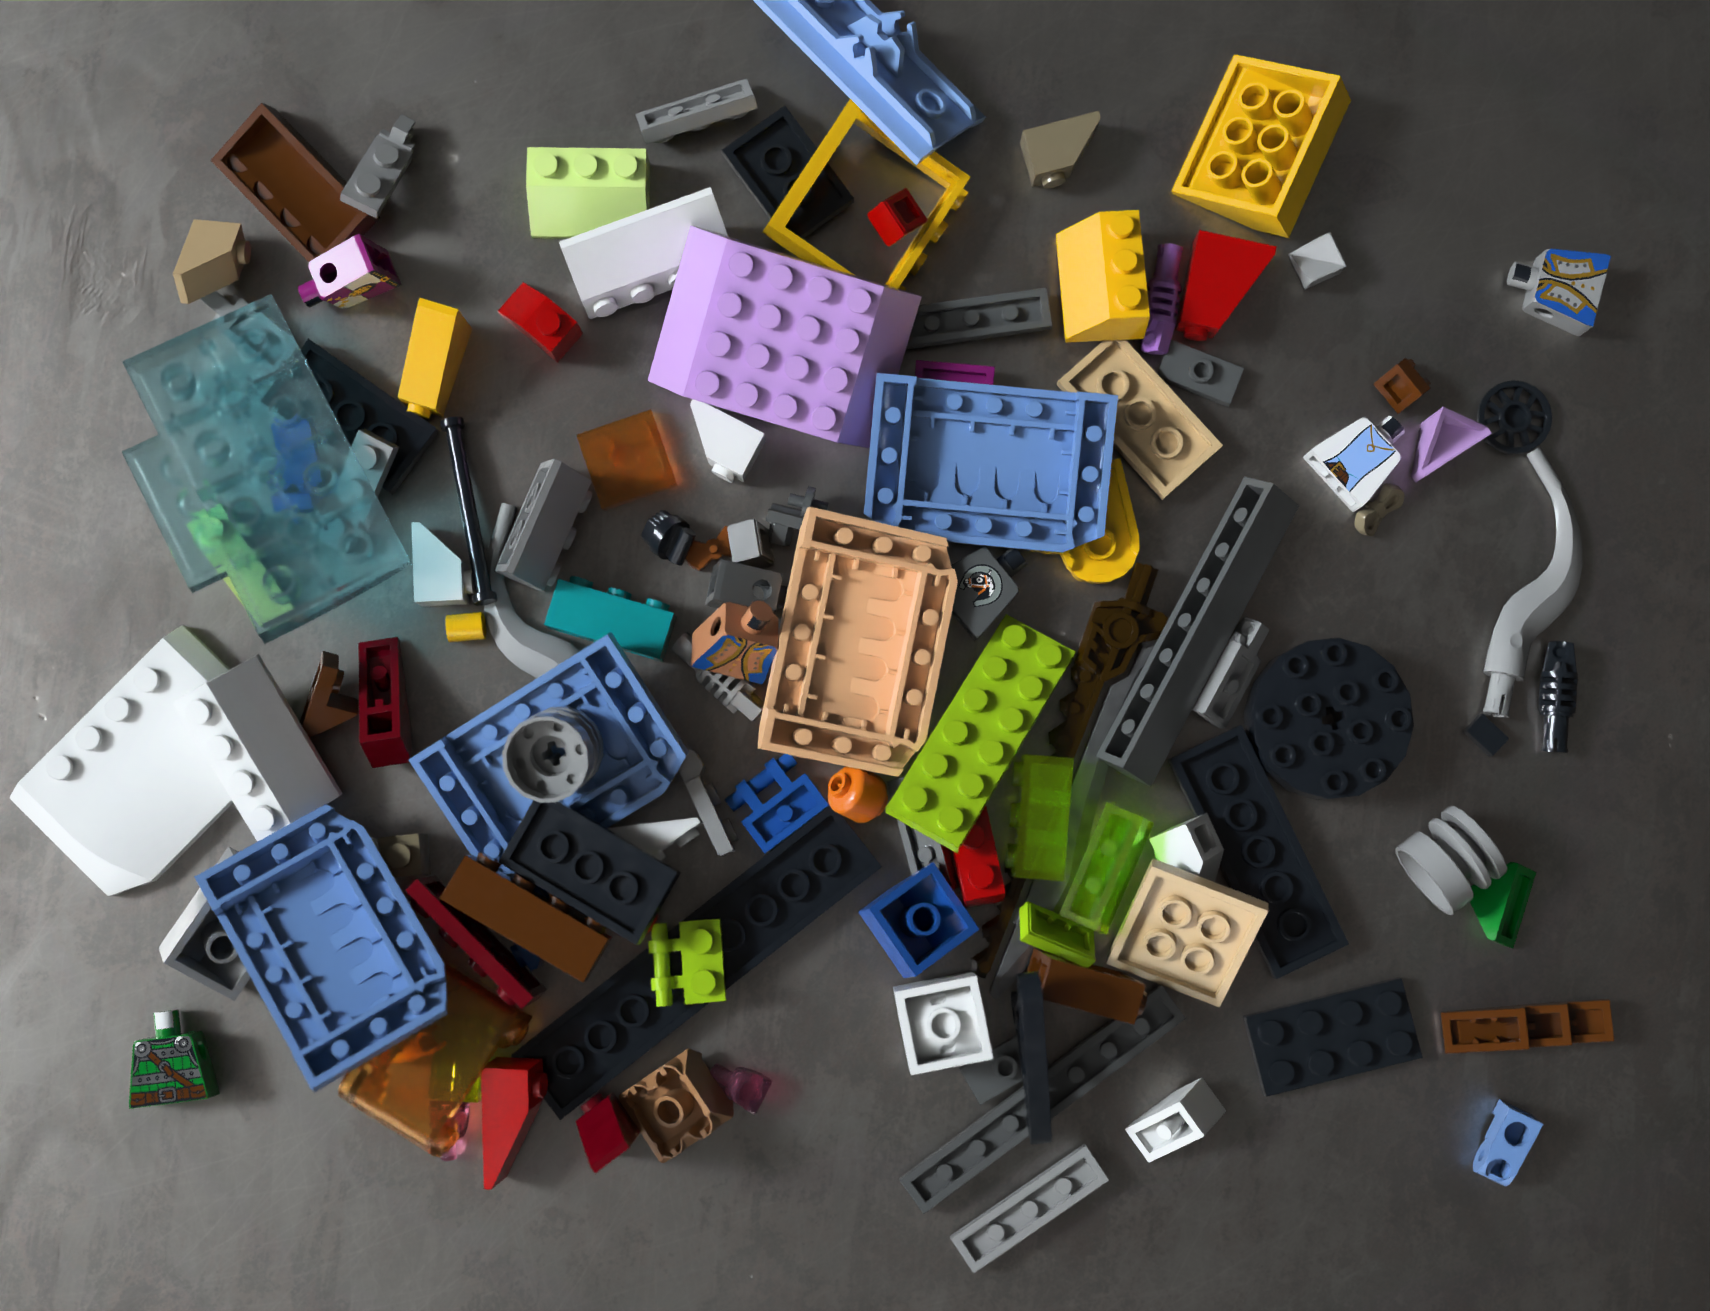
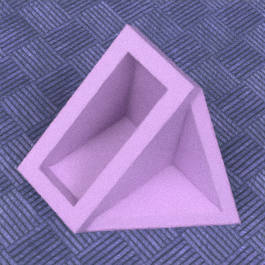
M1442 407L1421 423L1411 473L1412 479L1415 483L1492 434L1491 431L1483 424Z

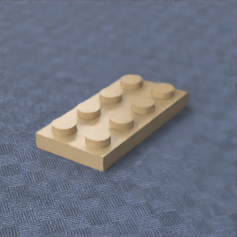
M1127 340L1102 341L1059 379L1056 384L1064 392L1076 393L1079 391L1118 395L1113 447L1162 500L1223 446Z

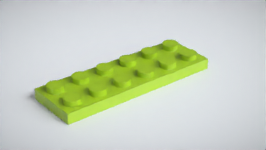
M1005 614L888 803L885 813L958 853L1074 659L1076 652Z

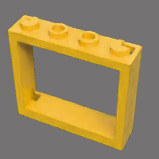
M850 99L762 233L800 259L854 275L785 226L851 126L855 124L946 188L928 216V222L922 225L885 282V285L906 291L907 288L901 285L908 273L916 275L927 258V255L922 253L929 241L936 243L944 233L948 223L943 219L950 208L956 212L964 202L969 192L963 188L971 176L935 151L918 165H915Z

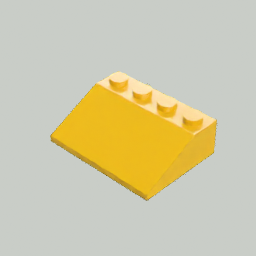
M1234 54L1173 186L1172 193L1253 230L1289 238L1351 102L1341 76Z

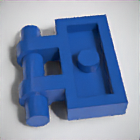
M784 754L777 760L774 758L770 759L764 764L766 767L748 782L745 779L735 786L737 790L724 799L733 812L745 803L752 809L753 812L740 822L764 854L829 806L806 773L793 782L785 774L798 764L792 755ZM776 781L782 791L763 804L757 794Z

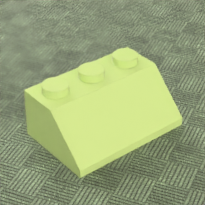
M527 147L526 190L531 237L538 239H568L650 209V161L647 150L641 148Z

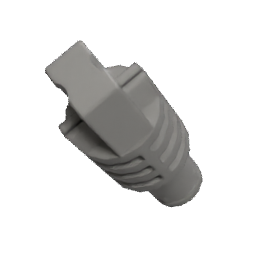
M687 632L676 641L671 650L691 667L692 636ZM691 667L697 672L695 675L697 681L733 714L739 710L751 721L757 720L762 715L764 702L754 693L757 687L752 682Z

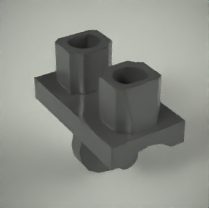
M808 486L805 497L790 493L788 505L800 507L802 510L772 503L766 517V521L770 522V543L790 546L794 529L800 530L808 507L828 509V502L814 499L815 487Z

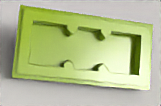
M1029 901L1019 908L1020 941L1082 967L1089 968L1096 962L1094 929Z

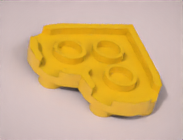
M1121 458L1112 460L1104 537L1087 542L1063 553L1030 550L1042 554H1060L1066 568L1080 582L1108 584L1122 578L1133 567L1140 550L1139 532Z

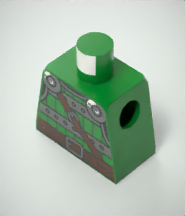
M179 1009L153 1013L156 1037L136 1040L133 1044L129 1109L208 1099L220 1094L204 1033L202 1031L181 1033Z

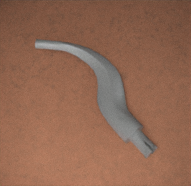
M1541 447L1526 455L1552 499L1556 518V544L1553 558L1548 568L1536 580L1510 597L1503 606L1494 627L1483 671L1485 675L1490 677V682L1482 713L1486 715L1494 713L1493 717L1509 718L1515 681L1524 680L1530 646L1535 638L1558 618L1570 604L1579 587L1582 572L1583 547L1577 515L1567 491Z
M502 503L486 553L491 589L496 592L498 601L484 605L485 615L491 634L506 658L519 669L538 678L578 653L579 650L568 641L540 632L527 625L517 615L511 604L504 576L494 572L507 542L517 507Z

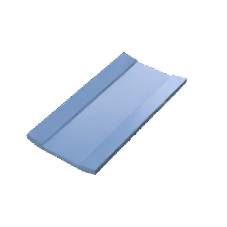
M753 0L915 165H918L936 149L965 130L982 123L986 118L919 50L916 23L913 21L907 24L906 32L900 31L899 19L905 16L903 10L882 13L870 0Z

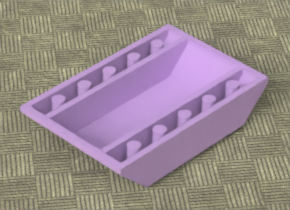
M690 226L648 381L690 399L837 443L870 448L877 373L898 375L922 296Z

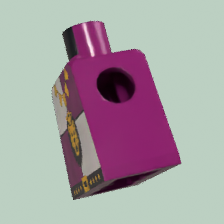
M357 234L311 260L308 268L313 279L298 286V291L303 302L309 308L326 301L341 309H345L397 288L402 284L387 249L361 234Z

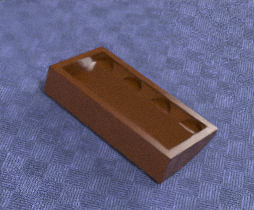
M261 103L210 160L308 262L357 234L363 236L381 218L380 216L375 218L340 201L341 192L347 182L275 108Z

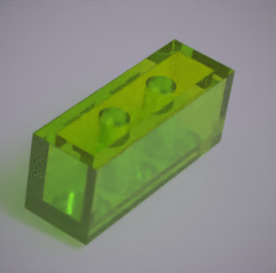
M1023 754L1021 755L1020 762L1013 763L1012 786L1018 787L1017 803H1010L1008 825L1009 827H1015L1014 844L1007 843L1005 868H1012L1011 876L1064 881L1074 758Z
M1107 802L1059 915L1091 930L1107 935L1154 823Z

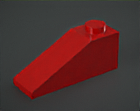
M495 1057L481 1067L484 1189L492 1190L507 1177L547 1093L548 1077L546 1073H543V1059Z

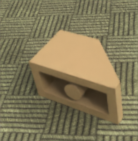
M193 220L173 272L181 303L190 304L239 280L244 264H249L251 258V244L244 238L241 223Z

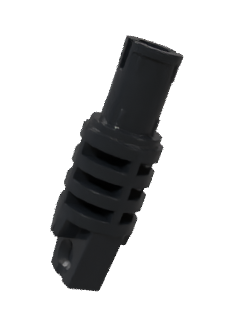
M1550 641L1547 646L1543 669L1540 671L1538 711H1540V715L1544 716L1541 751L1553 752L1555 738L1557 740L1556 752L1568 753L1569 717H1573L1574 713H1576L1578 685L1574 643Z

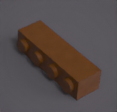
M482 852L477 857L465 855L439 899L582 983L587 981L613 938L605 933L607 927L587 915L584 919H581L569 912L572 906L550 894L548 899L534 891L537 885L515 873L511 878L499 871L501 863Z

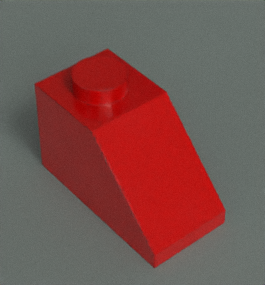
M524 282L497 311L557 363L583 334L576 320L547 296Z

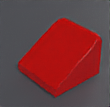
M907 188L883 200L867 214L868 219L887 246H892L928 222V219Z

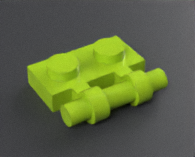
M721 918L680 921V938L668 939L667 923L654 924L651 929L652 940L648 941L649 953H653L654 977L650 979L651 990L656 991V1006L673 1005L672 989L684 988L685 1004L726 1001ZM681 951L683 975L671 976L669 952Z

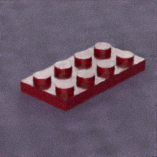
M436 875L417 878L405 890L412 897L409 903L414 910L426 919L429 916L434 919L441 927L438 930L440 936L453 948L460 946L470 956L467 960L470 967L483 978L488 975L499 986L496 989L497 994L509 1006L514 1007L517 1004L523 1009L535 1002L547 990L526 967L522 968L517 963L513 954L484 924L439 899L446 886Z

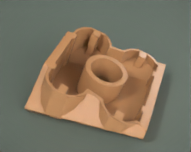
M689 1048L619 1095V1101L660 1163H665L676 1157L698 1140L706 1138L720 1125L734 1117L733 1100L728 1099L702 1060V1053Z

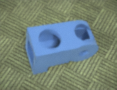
M1499 1099L1492 1112L1495 1117L1484 1137L1485 1141L1480 1145L1474 1157L1473 1171L1503 1186H1507L1517 1175L1543 1123L1534 1115Z

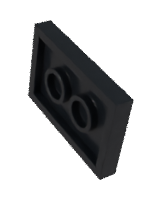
M783 106L722 149V155L769 219H771L817 148L787 107ZM828 162L785 226L802 239L854 203V197Z

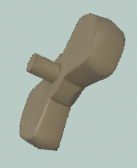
M1385 483L1378 498L1373 502L1369 500L1365 504L1366 509L1357 512L1354 522L1356 530L1363 535L1374 536L1381 520L1389 512L1403 505L1405 494L1402 489L1397 485Z

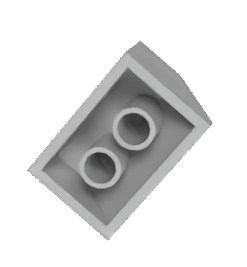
M555 458L541 462L494 572L537 591H544L546 585L552 586L561 568V565L556 563L562 548L568 550L575 537L577 528L572 527L577 513L583 514L590 503L592 492L588 488L591 480Z
M228 846L217 864L239 851ZM199 888L159 946V951L164 964L235 1001L251 977L218 917L210 907L201 888Z

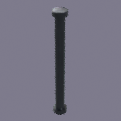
M458 416L448 417L440 421L441 430L446 432L476 592L472 596L473 603L476 606L489 605L497 602L498 599L496 592L492 591L462 434V429L465 427L464 418Z

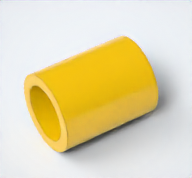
M484 612L446 615L445 626L449 643L486 639L487 629Z

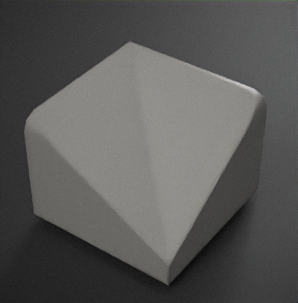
M1330 232L1314 239L1288 255L1305 290L1339 275L1346 268V264Z
M755 519L728 526L727 532L732 562L761 569L774 566L773 563L775 562L772 544L769 542L768 528Z

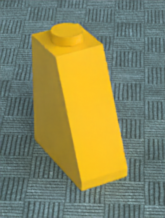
M419 298L398 399L405 406H408V412L415 413L424 419H430L431 414L440 417L444 416L472 328L459 309Z

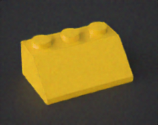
M1139 210L1098 212L1056 233L1065 343L1144 339L1150 319Z

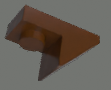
M322 651L299 721L309 738L357 716L359 713L358 699L338 694L344 677V671L339 669L338 654Z

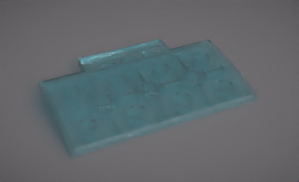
M272 294L122 361L158 435L122 451V454L188 588L194 593L229 576L258 636L264 644L341 606L411 565L408 555Z

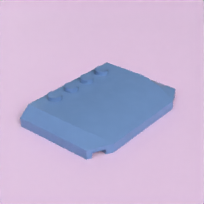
M877 373L864 515L875 522L945 537L948 542L1038 551L1063 553L1087 542L1104 537L1118 395L1079 391L1076 393Z
M612 632L593 642L409 759L416 773L471 855L477 857L482 852L499 862L533 800L523 797L511 786L503 770L502 752L508 735L518 724L547 708L568 706L585 713L596 724L603 739L604 756L599 770L585 785L579 788L573 795L560 800L561 802L608 828L664 794L689 751ZM556 745L551 747L553 754L560 753L561 757L566 754L564 747L557 748ZM502 864L498 869L504 874H515L514 871Z
M325 804L194 877L210 907L218 917L288 1044L292 1056L314 1093L448 1014L446 967L364 826L337 813L331 806Z

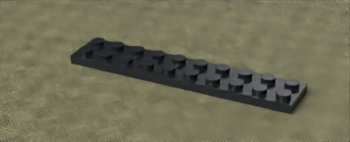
M829 805L682 921L721 918L726 989H728L882 866L843 816L834 812ZM679 924L668 931V939L680 938ZM648 948L511 1054L512 1058L543 1059V1073H546L548 1077V1088L544 1100L559 1120L563 1119L709 1004H685L684 988L672 989L673 1005L657 1007L656 991L651 990L650 979L654 977L653 953H649ZM681 951L669 952L671 976L683 975Z

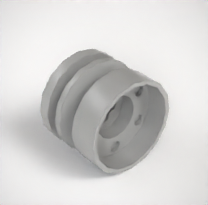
M568 706L550 707L521 722L508 735L502 752L503 770L511 786L523 797L539 803L558 802L573 795L597 773L604 756L603 739L596 724L585 713ZM554 745L557 748L564 747L566 754L562 757L560 753L553 754L551 747Z
M1449 806L1441 812L1442 820L1433 818L1429 821L1428 828L1433 839L1422 832H1415L1396 847V855L1408 876L1422 893L1447 915H1453L1473 900L1474 893L1468 880L1481 889H1487L1491 885V878L1499 879L1507 873V865L1498 848L1483 828L1461 809Z

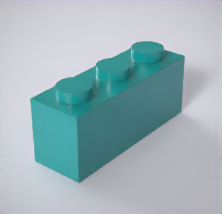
M570 576L569 582L558 579L544 622L547 628L592 642L612 632L623 651L659 662L664 661L677 619L673 612H669V604L647 598L646 604L630 600L631 593L609 587L607 593L592 589L594 582L576 576Z

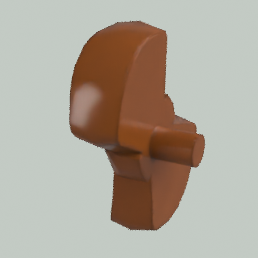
M728 526L722 528L716 539H709L706 543L694 540L685 559L687 564L697 571H702L712 560H718L722 556L732 557L727 532Z

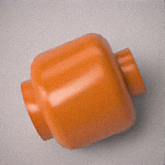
M845 766L834 774L829 781L828 803L831 809L857 823H867L878 817L887 805L886 784L882 777L870 771Z

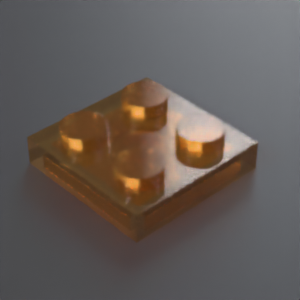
M651 409L576 435L603 511L678 486Z

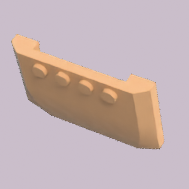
M814 507L806 509L799 531L778 633V649L772 662L759 726L758 749L896 777L900 776L904 771L903 767L926 742L958 584L955 569H952L947 547H949L947 538Z

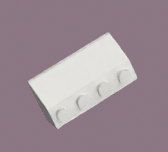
M711 187L559 242L589 320L595 317L612 315L617 309L634 303L648 302L655 295L673 290L690 226L728 237Z
M259 654L173 701V704L257 842L343 794Z

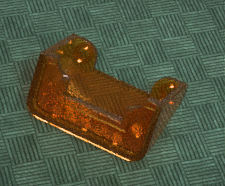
M442 959L446 967L448 1014L347 1073L338 1089V1096L348 1104L431 1156L441 1158L443 1153L450 1151L459 1137V1132H457L458 1122L452 1117L498 1047L505 1049L511 1045H518L525 1038L529 1029L528 1023L533 1017L517 1005L514 1007L509 1006L491 987L460 966L445 959Z

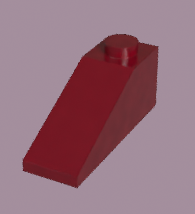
M398 637L358 643L360 745L372 768L409 763V759L412 757V733L400 640Z
M600 1092L580 1106L584 1114L575 1121L590 1168L595 1174L629 1149L640 1134V1131L614 1092L605 1098Z

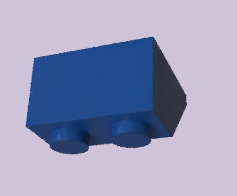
M934 862L891 887L858 911L903 978L918 976L980 930Z

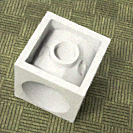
M972 971L893 986L908 1068L911 1075L993 1059L977 975Z

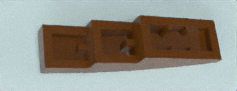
M1609 999L1523 1004L1441 1012L1445 1054L1530 1049L1529 1047L1572 1045V1043L1614 1041Z

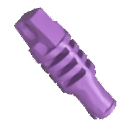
M1175 244L1158 245L1154 276L1147 282L1150 319L1145 337L1141 339L1140 351L1150 355L1168 353L1173 331L1177 323L1174 317L1178 316L1179 311L1175 306L1180 304V297L1177 295H1180L1182 292L1181 283L1178 281V273L1183 247Z

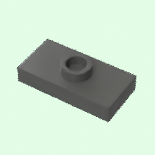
M1171 340L1168 353L1164 354L1157 374L1165 383L1228 407L1231 404L1244 368Z
M1017 1035L992 1048L993 1059L966 1064L959 1068L980 1105L1023 1081Z

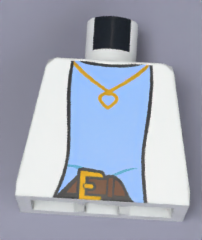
M1392 416L1386 417L1376 427L1368 418L1362 417L1316 445L1303 458L1352 512H1355L1368 502L1401 460L1400 453L1392 444L1405 433V430L1399 421Z

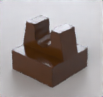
M1404 358L1373 383L1397 414L1431 389L1429 387L1431 382L1427 377L1422 378L1414 368L1416 364L1412 359L1407 360V358Z

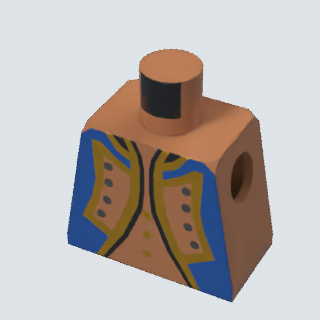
M754 601L750 607L732 602L723 603L693 632L691 667L763 684L778 649L779 618L773 614L772 608L763 601Z

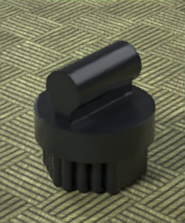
M660 510L659 513H656V515L647 520L641 537L650 546V550L663 560L668 559L673 564L682 566L696 537V533L690 529V525L681 517L672 515L666 510Z

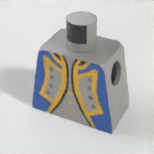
M1546 249L1536 257L1533 267L1514 262L1508 274L1507 285L1526 290L1522 306L1525 313L1573 335L1581 336L1594 326L1611 256L1599 253Z

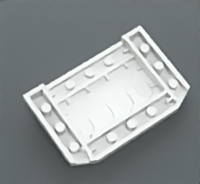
M184 625L164 636L17 783L10 796V799L107 896H115L129 889L157 881L234 803L173 704L174 700L230 670V668Z

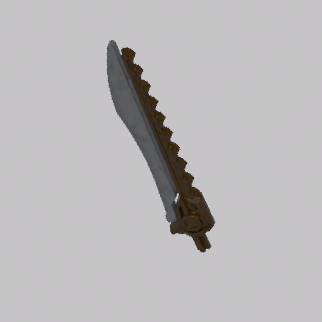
M1136 562L1124 598L1121 597L1114 601H1098L1093 604L1074 660L1076 665L1070 668L1071 680H1074L1078 685L1077 689L1059 700L1060 712H1063L1067 717L1066 721L1048 732L1049 744H1052L1056 749L1055 753L1037 764L1038 776H1041L1043 781H1045L1044 785L1026 796L1027 808H1030L1033 817L1015 829L1016 841H1019L1022 849L1004 861L1005 873H1008L1011 881L1004 886L1006 891L1004 901L994 903V906L996 905L1000 910L999 915L982 925V938H985L989 943L988 947L971 958V971L974 970L977 976L986 978L991 970L1009 922L1015 924L989 989L990 995L993 998H999L1017 979V973H1022L1029 965L1033 948L1036 947L1020 941L1019 908L1015 906L1104 682L1125 672L1138 644H1141L1142 649L1138 651L1127 677L1109 686L1024 903L1029 901L1063 916L1082 880L1095 811L1109 765L1098 759L1096 755L1169 619L1164 613L1147 607L1159 571L1151 565Z

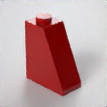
M1199 230L1192 243L1174 331L1183 332L1185 338L1194 341H1206L1207 338L1213 339L1274 257L1277 246Z

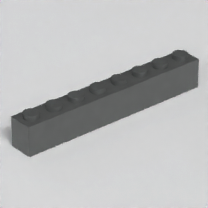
M1244 476L1102 743L1096 757L1124 776L1152 786L1298 510L1299 505L1274 483Z

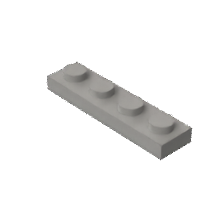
M1083 1144L953 1233L950 1238L972 1272L976 1273L1108 1182L1109 1179L1087 1146Z

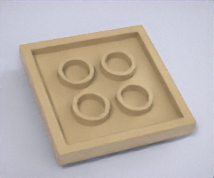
M1152 858L1107 954L1106 964L1220 1008L1268 913V902Z

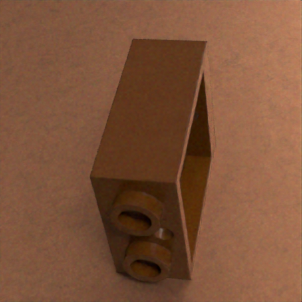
M1033 948L1027 972L1039 971L1043 1000L1135 1025L1137 1015L1141 1016L1147 1003V992L1144 991L1146 984L1124 972L1092 964L1089 968L1082 967L1044 950Z

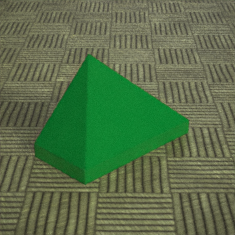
M1510 862L1506 864L1507 873L1499 879L1491 878V885L1487 889H1481L1476 885L1471 886L1474 897L1470 904L1487 938L1513 949L1537 872L1519 863Z

